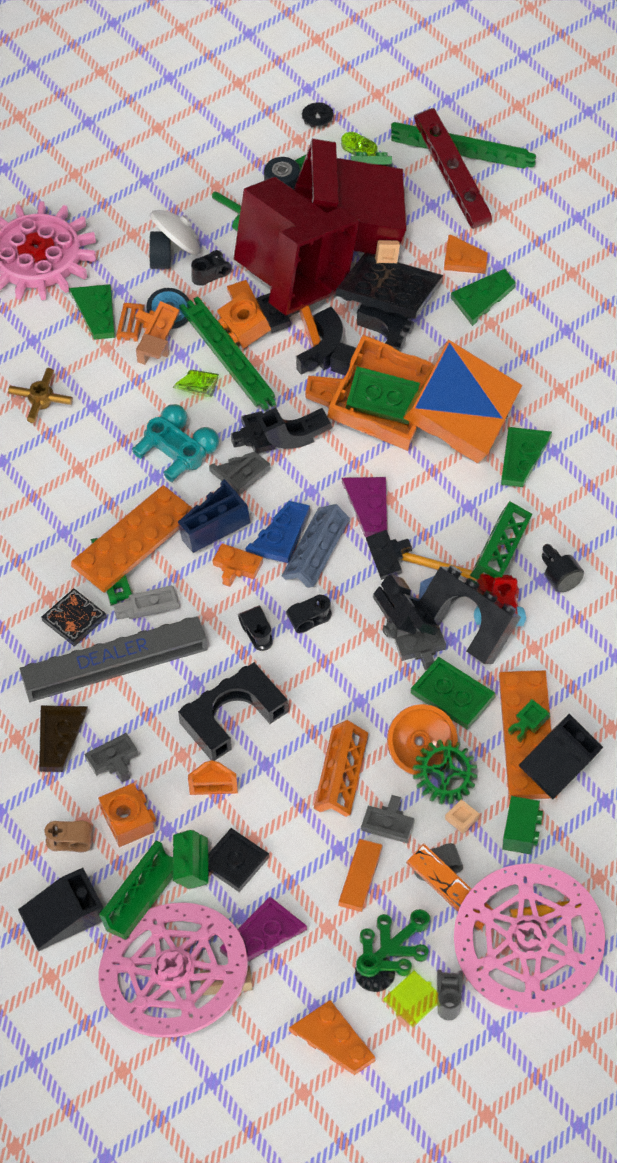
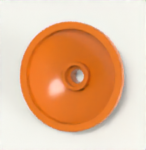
M426 704L413 705L398 713L391 722L387 734V746L391 758L399 768L412 775L420 773L412 768L414 765L419 764L415 758L416 756H422L420 752L422 748L429 751L428 744L432 742L436 746L438 740H442L444 746L447 740H451V747H454L458 742L457 731L450 717L441 709ZM416 737L422 739L420 746L415 743ZM443 754L431 757L427 766L441 764Z

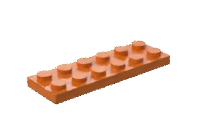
M162 485L71 561V567L105 593L125 574L130 572L179 530L178 521L192 507Z
M546 670L499 672L508 799L510 800L511 796L527 799H550L518 766L551 731L550 718L535 733L529 729L526 732V737L521 742L517 740V736L521 731L517 730L512 735L508 733L511 725L519 722L516 715L531 699L550 713Z

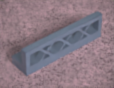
M337 504L317 509L281 575L285 580L298 578L307 588L314 587L350 520L349 516Z

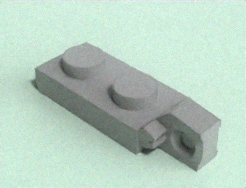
M172 585L132 594L124 602L114 604L116 619L128 617L129 619H134L179 608V602Z

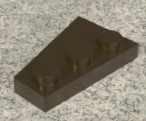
M41 705L39 772L64 771L87 714L88 706Z

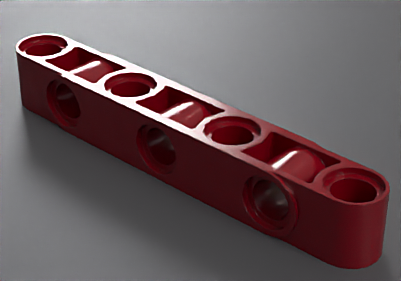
M433 107L415 114V124L469 226L474 229L491 222L490 210L435 108Z

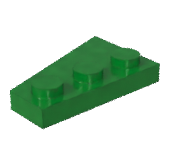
M504 268L451 292V299L473 326L477 323L480 316L486 315L490 311V307L496 302H500L516 287V282Z
M111 284L69 288V293L72 299H74L78 311L81 312L93 339L115 338Z
M508 427L501 485L524 487L550 441L552 431Z

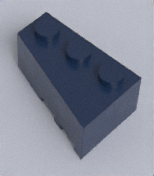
M225 479L214 493L210 492L206 496L207 499L200 506L196 505L178 521L182 541L192 553L251 523L247 504Z

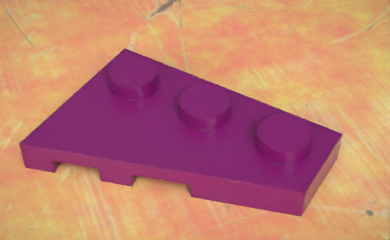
M386 477L342 478V485L346 489L348 499L354 508L364 537L387 530Z
M269 897L237 930L244 941L247 958L250 961L307 930V925L272 897ZM222 944L220 952L228 958L227 950L224 944Z

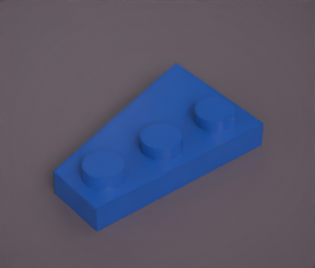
M288 501L272 518V523L266 529H262L259 532L258 538L253 543L248 544L245 548L246 552L289 563L310 514V505Z

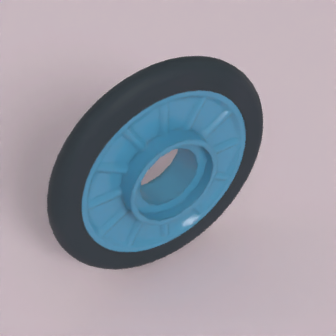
M162 288L150 295L147 300L146 311L148 314L151 310L156 311L160 301L170 304L179 310V305L185 304L188 308L186 302L190 299L180 290ZM181 310L172 329L179 328L188 322Z

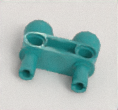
M177 404L166 406L162 410L160 417L149 420L147 429L144 431V437L132 448L133 454L139 459L153 447L158 448L173 459V464L163 472L166 479L170 482H173L185 470L198 469L202 465L206 454L216 451L220 440L216 431L209 427L199 428L195 431L192 438L182 432L181 429L186 425L188 415L185 409Z

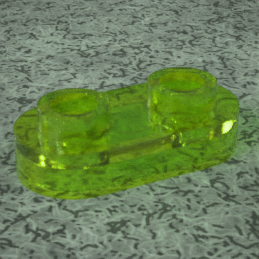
M347 132L341 137V147L348 153L355 156V152H367L368 156H376L377 144L355 132Z

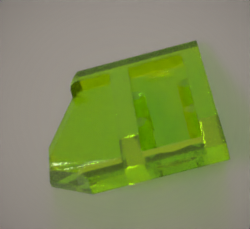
M189 370L187 375L177 381L173 388L212 398L219 374Z

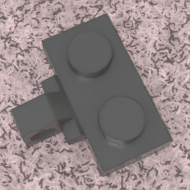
M441 630L435 636L428 633L422 634L417 631L415 634L410 633L395 637V645L401 660L421 659L424 670H427L434 662L432 655H436V652L446 649V643Z
M125 733L84 755L96 776L108 770L110 774L115 772L123 783L130 779L129 770L126 767L130 765L128 760L137 756L138 750L128 734Z
M392 795L388 807L382 806L380 809L368 805L361 825V831L408 843L415 818L403 815V811L399 810L401 797Z

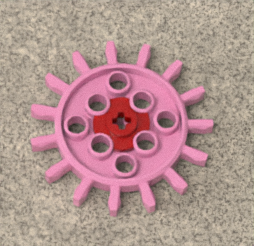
M44 201L39 202L37 214L25 215L24 210L18 204L15 205L16 219L8 223L0 216V290L11 282L16 285V299L21 300L26 288H38L41 300H46V287L56 283L65 293L69 292L68 282L65 278L71 273L84 280L87 278L86 269L77 264L79 260L96 262L95 250L80 249V246L94 244L96 239L94 232L77 235L76 232L86 227L84 216L69 224L65 221L68 216L67 206L63 205L56 216L46 214Z

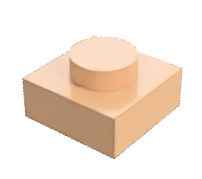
M378 240L375 256L376 262L397 263L400 248L399 241Z
M461 799L445 815V820L464 834L479 819L480 814Z

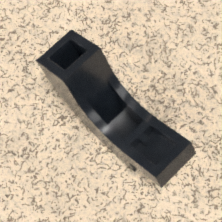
M331 306L313 315L318 334L322 340L316 346L296 356V369L301 375L314 370L317 366H320L323 371L330 368V357L339 342L343 343L342 322Z
M276 407L256 416L267 440L273 446L283 449L299 448L314 443L313 437L332 429L331 422L323 408L295 420L282 419Z

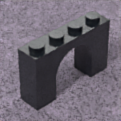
M362 303L357 310L358 326L382 334L387 339L385 344L392 346L396 350L404 347L406 336L411 334L414 327L412 318H405L393 312H384L376 307H367ZM339 342L330 357L331 371L345 376L349 370L351 358L356 347Z
M452 565L449 567L440 566L420 600L439 626L451 605L457 599L464 596L472 599L479 607L481 625L466 652L483 664H493L521 619V616L515 613L516 609L507 603L503 605L497 601L498 596L488 590L484 592L480 589L478 582L461 576L462 572Z
M255 662L249 666L242 667L232 677L223 679L218 686L203 692L198 699L192 703L185 704L178 711L179 723L210 760L215 761L232 750L230 736L214 718L215 713L222 705L231 701L247 702L253 705L269 724L289 712L288 699Z

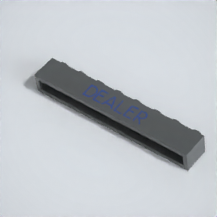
M188 617L179 622L163 624L158 628L148 631L143 630L131 636L119 637L113 641L103 644L98 643L82 650H74L69 654L53 656L48 660L38 663H29L19 669L30 703L207 651V639L199 617Z

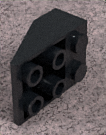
M569 713L518 766L553 800L602 750L603 746Z
M80 868L56 880L20 907L18 912L37 950L40 951L101 923L102 920L99 914L104 907L84 868Z

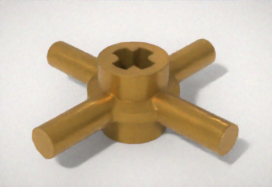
M46 368L42 381L32 383L30 389L9 386V394L28 397L29 402L32 404L27 417V421L30 423H35L39 410L48 408L51 402L72 405V396L55 394L49 386L54 373L52 368Z

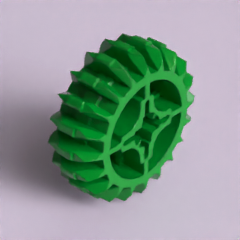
M438 740L436 746L431 742L428 744L429 751L422 748L420 750L422 756H416L415 758L419 764L414 765L412 768L414 771L420 772L414 774L413 779L421 780L416 785V788H425L422 796H426L429 792L432 794L429 800L433 802L437 796L439 797L438 802L441 805L444 803L445 798L450 805L453 804L454 798L459 802L463 799L462 794L468 796L470 794L468 788L475 787V783L471 780L478 777L476 773L471 772L477 769V765H470L469 763L474 759V756H465L468 748H464L462 752L458 750L461 745L459 742L454 747H451V740H447L445 746L442 740ZM443 754L441 764L427 766L431 757ZM451 756L459 761L463 771H461V768L453 765ZM444 765L446 767V772H449L446 779L444 777V773L441 772V770L444 768ZM427 773L437 779L439 788L430 782ZM451 779H463L458 788L447 790Z

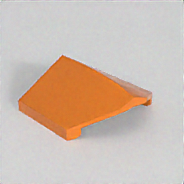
M213 760L204 762L188 774L190 795L238 794L236 773L220 762Z

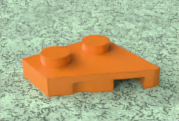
M448 235L444 270L485 274L488 252L453 235Z

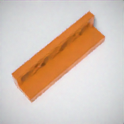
M349 720L332 726L313 807L319 812L332 808L345 817L351 814L369 734ZM352 733L360 737L357 746H355L352 739ZM350 751L354 759L353 766L350 765L347 758ZM344 772L347 773L350 780L348 787H346L342 778ZM339 793H342L345 800L344 806L337 803Z

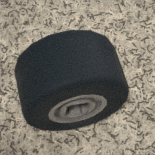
M276 157L270 160L264 168V180L276 177L294 190L300 174L299 164L289 157Z
M162 231L150 232L149 257L151 269L171 268V239Z

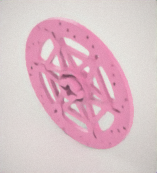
M517 864L504 867L487 875L467 894L456 917L454 946L463 974L479 994L503 1008L518 1012L536 1013L556 1009L569 1003L589 986L602 962L605 947V930L597 904L589 892L577 880L553 867L540 864ZM524 877L527 878V883H526V884L524 883V880H523ZM541 884L551 887L566 896L570 902L565 906H560L534 893L533 885ZM512 885H518L519 893L497 908L490 910L484 906L500 890ZM527 899L530 903L532 915L524 916V901ZM535 901L555 909V911L539 917ZM519 903L517 918L500 914V912L512 904ZM476 909L480 911V913H476L473 910ZM562 916V919L553 928L550 929L546 924V921ZM576 916H581L585 927L586 946L583 954L573 950L571 919ZM494 919L511 923L508 931L496 924ZM476 921L486 925L487 956L482 959L477 958L473 946V929ZM563 925L566 926L567 946L553 937ZM492 929L506 938L495 950L492 949ZM542 932L546 933L547 939L542 936ZM530 933L534 935L533 939H530L529 942L525 941V936H528ZM512 936L517 939V944L513 942ZM553 944L563 951L565 955L561 956L548 952V949ZM509 946L513 953L497 959L496 956ZM542 957L559 961L558 964L544 973H540ZM520 958L523 974L503 964ZM535 959V972L533 976H530L526 960ZM579 962L585 963L586 966L579 964ZM565 965L575 969L574 973L562 984L546 991L540 989V982ZM484 967L482 970L477 971L478 968ZM498 969L524 982L526 990L518 992L508 989L497 983L488 974L490 971ZM532 992L535 993V999H532Z
M169 903L156 906L148 910L126 940L114 935L107 944L99 966L98 980L100 992L110 1013L121 1024L137 1033L167 1038L187 1035L215 1022L236 1001L247 976V951L244 941L234 924L214 909L193 903ZM175 921L193 922L202 925L196 932L167 930L164 927L165 923ZM147 930L151 931L152 935L131 958L123 957L127 948L138 936ZM214 935L221 939L227 950V965H218L209 944V940ZM170 937L189 939L181 946L176 947ZM160 939H164L170 949L161 951ZM199 941L191 954L185 951ZM152 944H155V957L140 958ZM203 948H206L210 963L196 960ZM152 964L150 970L136 967L137 965ZM195 968H201L210 971L209 973L194 974ZM121 972L129 973L137 997L132 1003H128L120 991L118 974ZM137 974L150 977L143 990L139 988L135 977ZM206 980L194 994L191 993V981ZM215 980H223V985L217 994L207 1004L197 1009L195 1002ZM154 984L160 986L158 990L147 997ZM185 986L186 999L184 1000L176 991V989ZM169 990L176 1001H160L156 999ZM148 1007L180 1009L182 1015L172 1018H159L146 1015L144 1011Z

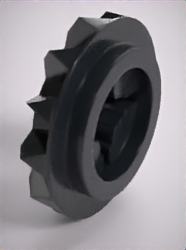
M320 102L311 103L302 111L304 124H309L311 128L318 126L320 129L322 125L327 127L328 123L332 122L334 116L332 108ZM316 112H318L320 118H316Z
M355 967V978L358 984L367 991H383L393 983L395 978V971H380L379 976L366 977L361 975Z

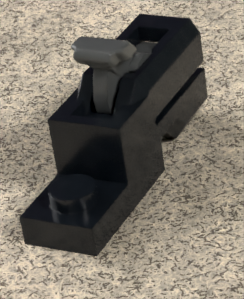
M392 574L388 575L381 583L382 587L379 586L373 593V599L387 619L386 626L383 625V633L393 639L397 637L396 630L398 629L411 634H415L418 631L422 634L428 633L435 636L440 628L422 601L410 596L411 589L403 578Z

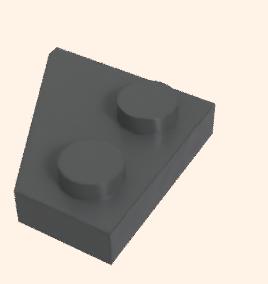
M256 452L228 459V463L216 466L213 463L209 466V471L221 481L225 479L239 495L271 469L270 463Z

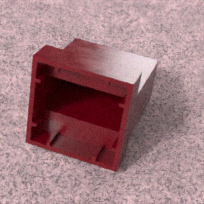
M311 139L294 190L326 213L343 207L359 218L354 251L376 255L378 240L399 241V244H401L407 230L403 169L337 158L336 142Z
M272 177L246 187L243 190L233 259L271 286L269 304L284 315H288L305 308L307 305H312L336 294V288L350 272L359 218L343 207L326 213L278 178Z

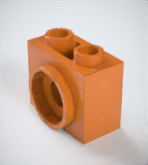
M245 292L216 310L220 317L217 321L224 330H229L230 333L228 335L235 344L239 343L243 349L271 330L265 316Z
M134 783L98 797L101 812L119 847L155 832L153 825L156 822L155 815L151 808L147 810L145 795L142 790H137ZM123 814H128V815H129V816L124 817V818L120 817V816L123 815Z

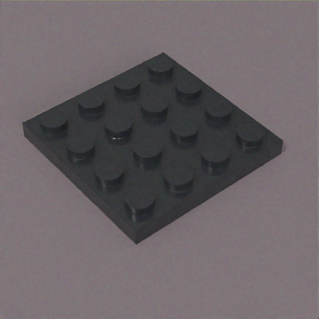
M364 253L336 288L335 296L342 297L346 301L362 303L367 307H376L384 312L400 314L405 318L416 319L441 285L443 275L399 262L377 263L375 255Z

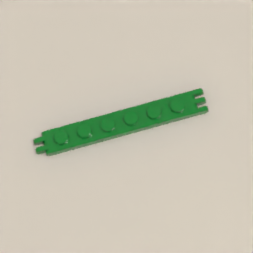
M398 122L391 124V141L428 149L417 126ZM449 133L461 156L522 169L534 167L536 164V155L528 152L527 149Z
M198 296L195 297V304L191 300L187 301L188 308L185 304L179 305L181 312L255 407L260 405L265 411L269 409L268 404L271 407L275 406V394L201 299Z

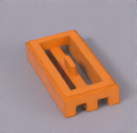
M123 304L116 334L117 340L125 338L126 341H129L130 338H133V341L138 342L142 323L136 321L134 333L132 332L136 309L145 311L144 304ZM128 308H131L127 331L123 332Z

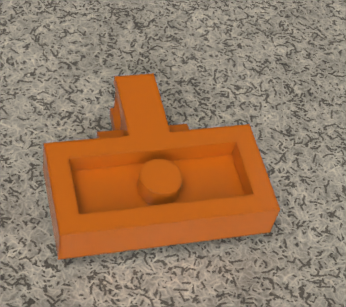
M160 301L156 311L151 310L149 314L138 309L135 320L144 324L143 328L146 329L144 334L166 340L180 310Z
M222 543L212 561L213 566L222 568V571H224L222 584L231 587L236 576H245L254 580L263 564V557Z

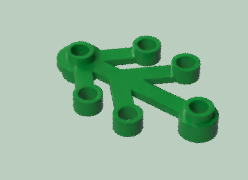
M421 909L414 910L410 915L409 924L391 940L390 928L392 919L386 914L379 915L376 927L380 930V949L373 953L374 931L369 928L361 930L359 941L363 944V954L356 961L357 971L366 977L375 976L380 971H396L400 976H408L412 968V963L408 959H400L399 961H386L384 959L387 956H410L416 961H425L429 953L427 946L423 944L416 946L400 945L414 933L423 932L429 927V914ZM366 935H367V936H370L371 938L366 939V938H364L363 936H366ZM421 951V952H424L425 954H422V955H421V954H418L417 952ZM400 966H406L407 969H402Z

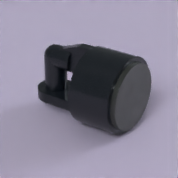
M551 544L543 545L542 560L547 566L544 575L556 592H567L575 588L584 576L581 566L572 555L561 556Z

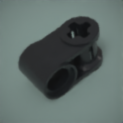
M212 251L192 261L191 280L195 285H206L209 282L227 276L232 270V265L224 260L221 251Z
M319 594L290 606L286 614L296 633L307 632L311 628L328 622L332 615L330 609L331 602L327 596Z
M258 605L239 613L238 619L244 632L247 633L253 647L259 651L271 648L273 644L271 626L261 606Z

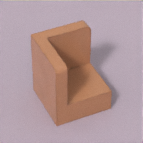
M144 334L136 348L137 362L146 365L150 356L160 359L161 356L168 357V341Z

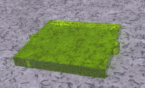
M413 970L383 998V1001L395 1011L397 1017L400 1016L414 1028L437 1006L438 993L431 986L430 981L427 982Z

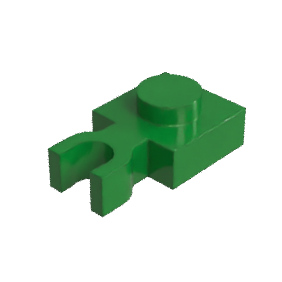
M531 699L516 715L519 722L511 725L508 733L512 735L517 730L521 731L517 736V740L521 742L526 737V732L530 729L535 733L551 717L550 713Z

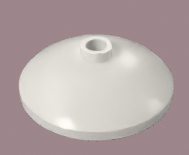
M153 210L150 213L152 221L174 243L194 256L200 253L197 235L190 226L192 222L184 215L179 217L172 212Z

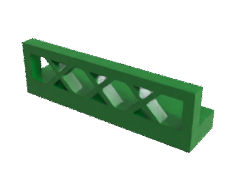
M509 501L502 510L470 576L478 580L484 572L493 578L502 577L533 514ZM513 513L525 518L524 521L516 523ZM512 529L516 537L508 539L505 530ZM505 545L508 553L500 555L497 546ZM497 561L500 567L499 572L488 566V563Z
M155 841L100 912L99 916L107 932L126 940L172 880L173 857L165 853L161 842Z

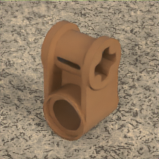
M51 821L45 826L46 846L51 851L86 852L90 850L92 825L89 822Z

